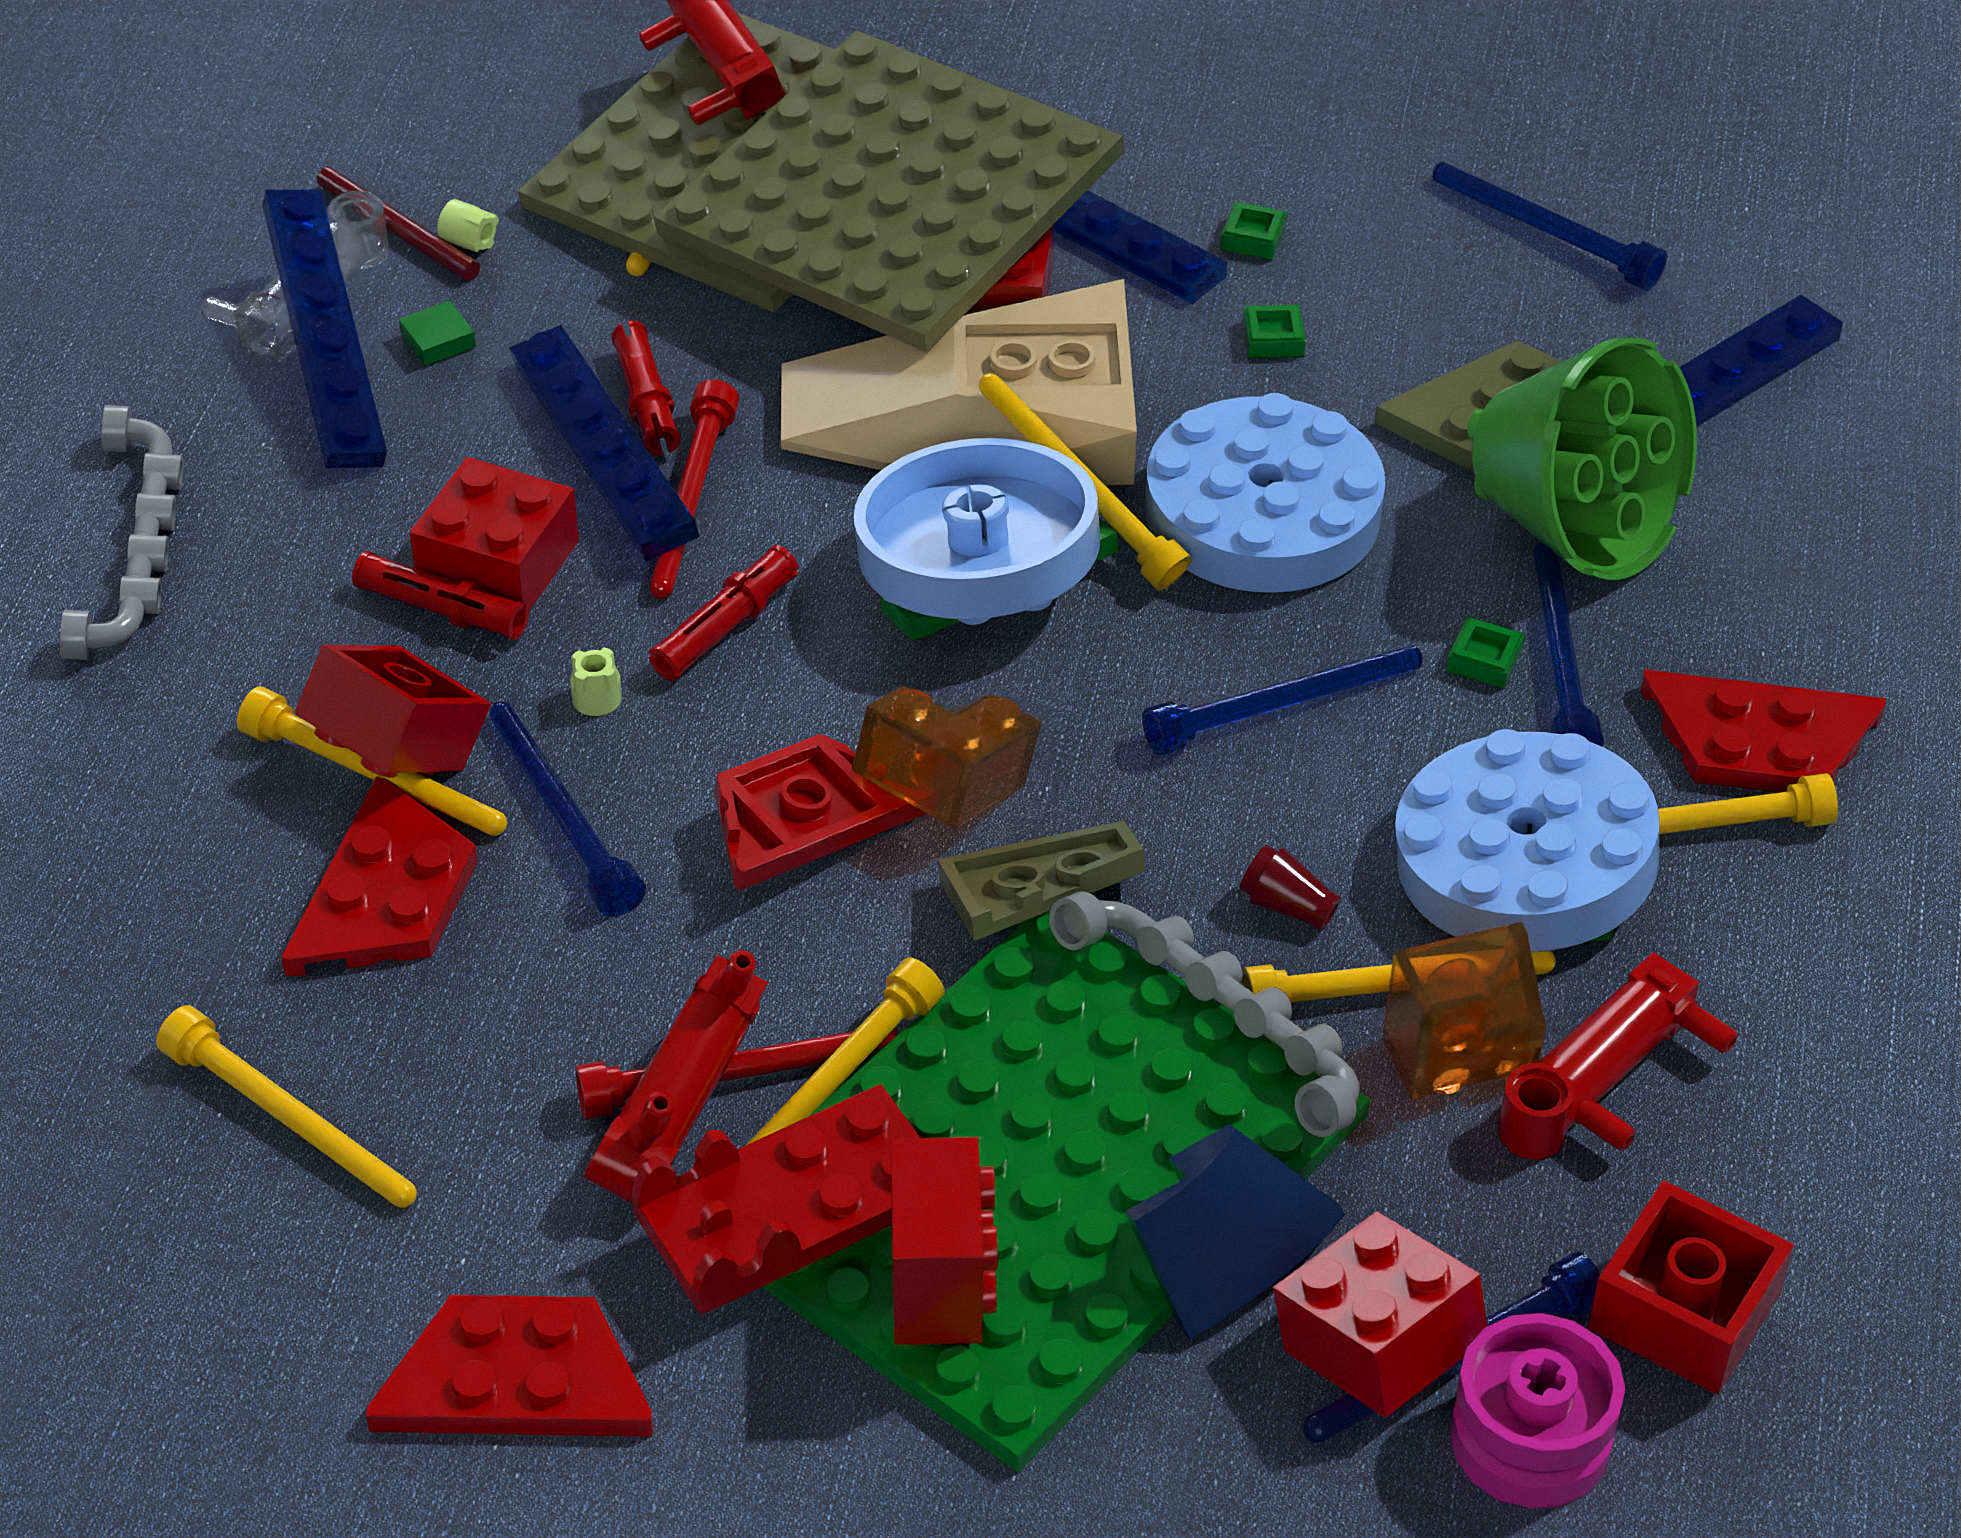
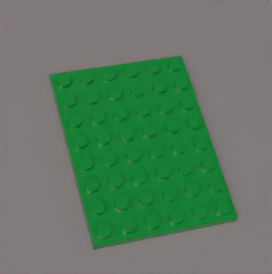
M1050 910L1021 923L951 986L926 1015L920 1014L809 1115L811 1116L878 1084H882L920 1138L979 1137L980 1166H994L995 1210H993L994 1226L997 1227L998 1256L996 1270L997 1310L996 1313L982 1314V1343L894 1345L892 1226L762 1287L1018 1473L1173 1316L1125 1213L1128 1209L1179 1182L1168 1158L1231 1124L1306 1180L1367 1118L1370 1106V1098L1359 1092L1356 1102V1116L1350 1126L1328 1137L1312 1135L1302 1126L1297 1117L1295 1097L1297 1091L1303 1085L1320 1078L1316 1073L1300 1075L1294 1072L1286 1061L1284 1050L1265 1035L1257 1038L1246 1036L1238 1028L1234 1013L1214 999L1201 1001L1195 998L1184 980L1160 965L1150 964L1142 957L1140 952L1108 932L1105 933L1100 941L1081 949L1070 950L1065 948L1056 940L1052 933L1049 922Z

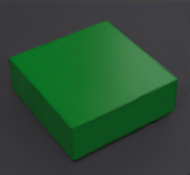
M1234 202L1221 233L1220 250L1274 260L1287 226L1288 212Z
M450 300L398 319L400 334L424 366L476 347L475 332Z
M1300 305L1244 306L1243 328L1248 358L1305 357L1306 339Z
M1467 617L1448 655L1446 672L1505 689L1523 651L1526 634Z

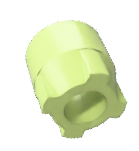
M453 199L445 205L440 214L437 226L438 237L449 244L463 249H469L474 252L484 249L489 251L494 244L493 239L499 220L496 214Z
M605 647L601 650L576 651L571 657L572 673L570 676L574 707L579 712L589 716H602L611 713L620 705L622 700L620 674L615 666L614 652Z

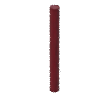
M325 167L319 172L317 176L319 186L465 281H472L479 274L480 264L338 171L331 167Z

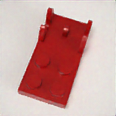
M878 1084L739 1149L735 1147L724 1132L710 1130L704 1134L694 1151L695 1163L686 1173L676 1176V1172L670 1163L656 1155L649 1158L642 1165L635 1177L632 1188L634 1215L700 1316L892 1226L891 1139L920 1138V1136L882 1084Z

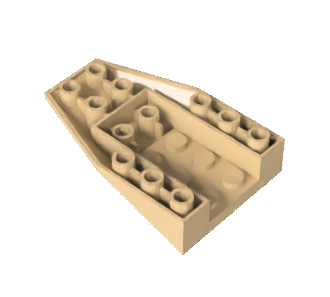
M1124 279L963 315L928 352L887 335L782 363L781 449L883 470L904 456L946 442L976 438H1002L1029 442L980 392L979 381L981 377L985 374L993 373L1002 379L1105 486L1134 485L1137 427Z

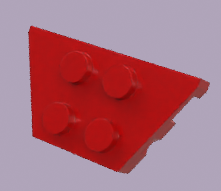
M1644 669L1641 684V695L1645 701L1653 699L1663 715L1661 728L1670 743L1681 751L1683 756L1682 763L1695 783L1776 793L1786 792L1788 785L1797 784L1798 779L1802 776L1827 773L1835 782L1838 770L1847 766L1857 754L1861 740L1870 728L1876 729L1881 723L1886 705V698L1647 669Z
M822 734L721 772L716 776L714 795L734 886L741 891L940 808L943 789L938 784L927 779L918 789L890 777L892 764L871 755L856 753L846 744Z
M376 776L281 957L284 975L293 977L306 975L305 964L343 958L346 960L347 969L375 965L387 959L406 961L432 957L478 863L476 844L390 781Z
M450 1295L369 1403L366 1412L369 1432L653 1437L652 1410L595 1297Z

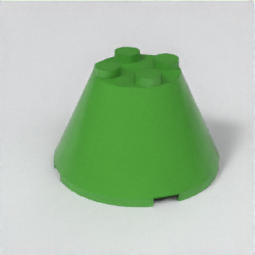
M1617 337L1599 343L1500 391L1488 402L1484 409H1476L1468 422V436L1473 443L1474 488L1477 496L1482 500L1493 502L1582 574L1598 579L1620 580L1631 577L1648 567L1661 554L1677 529L1674 525H1669V522L1675 511L1679 496H1690L1697 456V427L1694 405L1688 384L1675 361H1666L1656 350L1658 344L1643 338Z

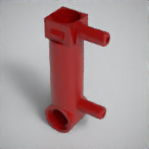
M667 0L673 15L639 32V39L647 51H651L687 33L724 87L688 107L689 115L696 125L700 126L733 107L739 108L743 116L748 120L775 106L786 95L773 63L728 0Z
M738 950L730 956L729 960L717 954L708 971L699 976L692 993L688 996L621 1113L615 1118L603 1137L583 1178L633 1205V1183L642 1165L649 1158L656 1155L669 1162L672 1166L679 1150L748 1032L749 1024H753L759 1012L760 1000L768 982L753 974L756 960L750 952Z
M1652 952L1629 973L1627 982L1619 987L1540 1061L1524 1064L1511 1072L1506 1079L1498 1124V1135L1501 1143L1511 1153L1521 1158L1533 1160L1549 1158L1561 1150L1566 1141L1568 1129L1575 1122H1578L1618 1151L1625 1150L1635 1138V1129L1597 1102L1663 1040L1668 1041L1680 1029H1686L1720 1053H1726L1733 1048L1738 1038L1737 1031L1698 1006L1696 996L1699 981Z

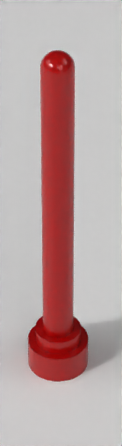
M710 379L699 383L695 388L690 404V413L696 429L649 585L651 594L657 599H666L673 592L718 433L730 426L735 420L740 402L739 394L733 386L721 380Z
M894 1028L869 1056L876 1055L899 1034V1031ZM854 1031L736 1051L719 1082L823 1064ZM604 1061L576 1065L577 1093L584 1120L610 1116L613 1114V1108L625 1106V1099L631 1096L647 1067L620 1072L618 1065L606 1067Z

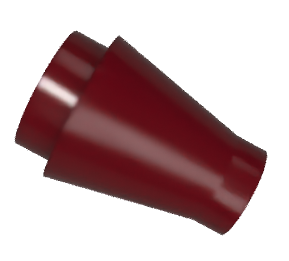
M1268 845L1263 846L1246 870L1239 887L1240 890L1251 896V904L1311 924L1320 931L1324 930L1342 900V897L1330 891L1284 847L1277 851Z

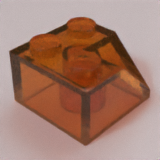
M902 686L867 706L852 771L955 829L1025 786L1042 721L1021 711L1015 702L1003 697H996L992 694L947 710L933 702L932 698L926 693Z
M1522 922L1394 951L1382 1040L1412 1100L1433 1094H1451L1463 1087L1499 1078L1507 1079L1516 1068L1524 1064L1537 1063L1540 1060L1546 1024L1528 934Z

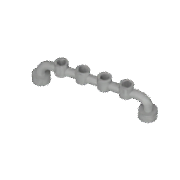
M105 405L102 418L103 451L128 453L131 441L143 443L149 448V452L145 453L141 493L137 494L134 532L130 534L128 541L126 575L122 576L120 584L119 612L117 617L109 622L93 624L91 611L64 610L60 628V654L62 659L88 660L91 648L112 647L125 642L137 632L144 614L158 615L160 612L161 578H151L150 576L151 571H167L168 536H158L159 530L174 531L176 496L165 495L166 490H181L183 456L173 454L171 439L163 428L147 420L132 418L130 406Z
M1084 891L1074 893L1054 902L1049 914L1050 927L1056 940L1065 948L1078 950L1096 943L1104 937L1107 927L1122 930L1137 940L1140 954L1147 962L1153 965L1167 962L1184 975L1187 987L1195 998L1201 1001L1215 998L1234 1013L1238 1028L1246 1036L1257 1038L1265 1035L1282 1048L1286 1061L1294 1072L1300 1075L1316 1073L1320 1078L1303 1085L1297 1091L1295 1097L1297 1117L1309 1133L1317 1137H1328L1352 1124L1356 1116V1102L1359 1096L1360 1083L1354 1070L1340 1058L1342 1055V1042L1338 1033L1331 1026L1319 1024L1303 1031L1290 1021L1292 1016L1291 1003L1282 990L1276 987H1269L1253 994L1241 985L1242 968L1233 954L1227 951H1220L1208 957H1203L1192 948L1194 943L1193 931L1189 923L1180 916L1174 915L1156 922L1147 914L1130 905L1117 901L1098 900L1092 894Z

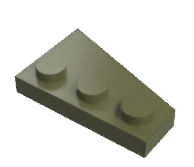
M1517 340L1377 405L1374 423L1473 471V443L1468 436V422L1472 413L1476 409H1484L1488 402L1500 391L1562 361Z
M1124 820L937 859L940 883L973 941L1045 913L1051 909L1054 902L1080 891L1091 894L1145 872L1144 849Z

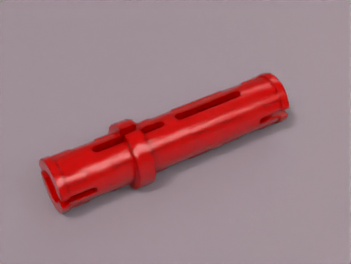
M630 320L628 325L632 336L626 337L623 324L620 323L613 329L611 334L612 344L616 349L630 395L627 401L628 410L632 420L639 424L643 446L648 453L662 456L664 454L659 441L661 438H665L669 453L673 452L681 441L680 433L672 416L675 409L674 401L669 389L662 384L648 340L646 327L638 321Z
M773 545L744 572H734L724 580L723 589L720 593L691 615L668 637L649 650L648 653L651 654L649 661L656 672L669 681H675L691 664L702 657L746 618H755L766 609L767 600L799 575L797 571L799 565L794 556L786 548L780 545Z
M365 551L358 557L352 571V582L355 587L449 617L450 623L460 628L468 629L471 626H476L504 635L508 639L517 640L523 634L529 620V606L527 604L484 591V587L479 582L465 579L459 583L419 568L377 556L370 551ZM399 581H402V582H405V583H408V584H411V585H414V586H417V587L426 589V590H428V591H423V590H420V589H417V588H414V587H411V586H408V585L399 583ZM459 601L468 603V604H470L471 606L465 605V604H463V603H461V602H459Z

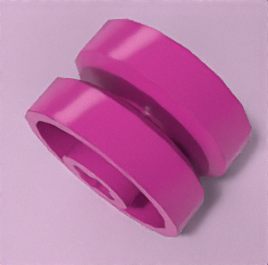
M1544 1313L1512 1315L1485 1327L1467 1347L1456 1393L1457 1399L1449 1431L1456 1461L1473 1484L1497 1500L1529 1509L1560 1507L1587 1495L1606 1473L1626 1388L1619 1361L1600 1337L1575 1321Z

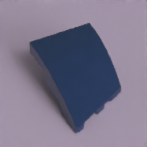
M1231 1124L1169 1157L1168 1159L1179 1182L1125 1211L1180 1330L1189 1339L1222 1321L1281 1279L1309 1255L1345 1215L1340 1204L1333 1198L1320 1191Z

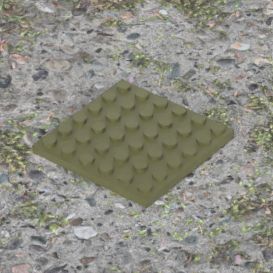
M738 13L773 63L785 94L789 93L835 50ZM689 36L518 190L520 202L524 209L627 252L638 253L646 260L773 313L793 295L786 290L657 234L654 217L771 109L769 108L746 120L739 108L733 107L700 126L696 125L689 115L688 107L724 87Z
M856 30L654 217L657 234L928 352L1124 154L1123 135Z

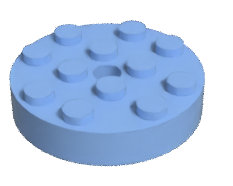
M1269 393L1262 397L1226 399L1185 412L1159 436L1148 458L1145 516L1150 532L1155 537L1162 535L1168 541L1175 539L1192 556V561L1187 571L1202 579L1228 588L1251 592L1277 593L1302 590L1324 584L1345 574L1364 559L1372 549L1381 525L1385 472L1382 461L1370 441L1352 424L1347 422L1346 418L1340 413L1327 411L1301 401L1291 400L1288 396L1280 393Z
M1002 438L966 439L946 442L913 452L891 463L876 474L863 488L854 509V526L859 565L869 585L889 603L924 615L958 619L960 622L969 625L981 624L992 617L1010 615L1025 610L1039 611L1045 609L1052 603L1053 599L1067 592L1088 573L1100 549L1097 493L1088 473L1078 463L1056 450L1021 440Z
M1502 729L1493 732L1487 737L1459 745L1435 758L1412 779L1400 799L1396 812L1395 829L1398 873L1406 895L1414 907L1435 926L1461 940L1483 947L1505 951H1549L1578 945L1595 939L1619 926L1637 911L1651 892L1658 873L1659 812L1654 794L1640 773L1624 759L1604 747L1589 742L1585 737L1578 734L1568 733L1562 735ZM1529 824H1532V834H1529Z

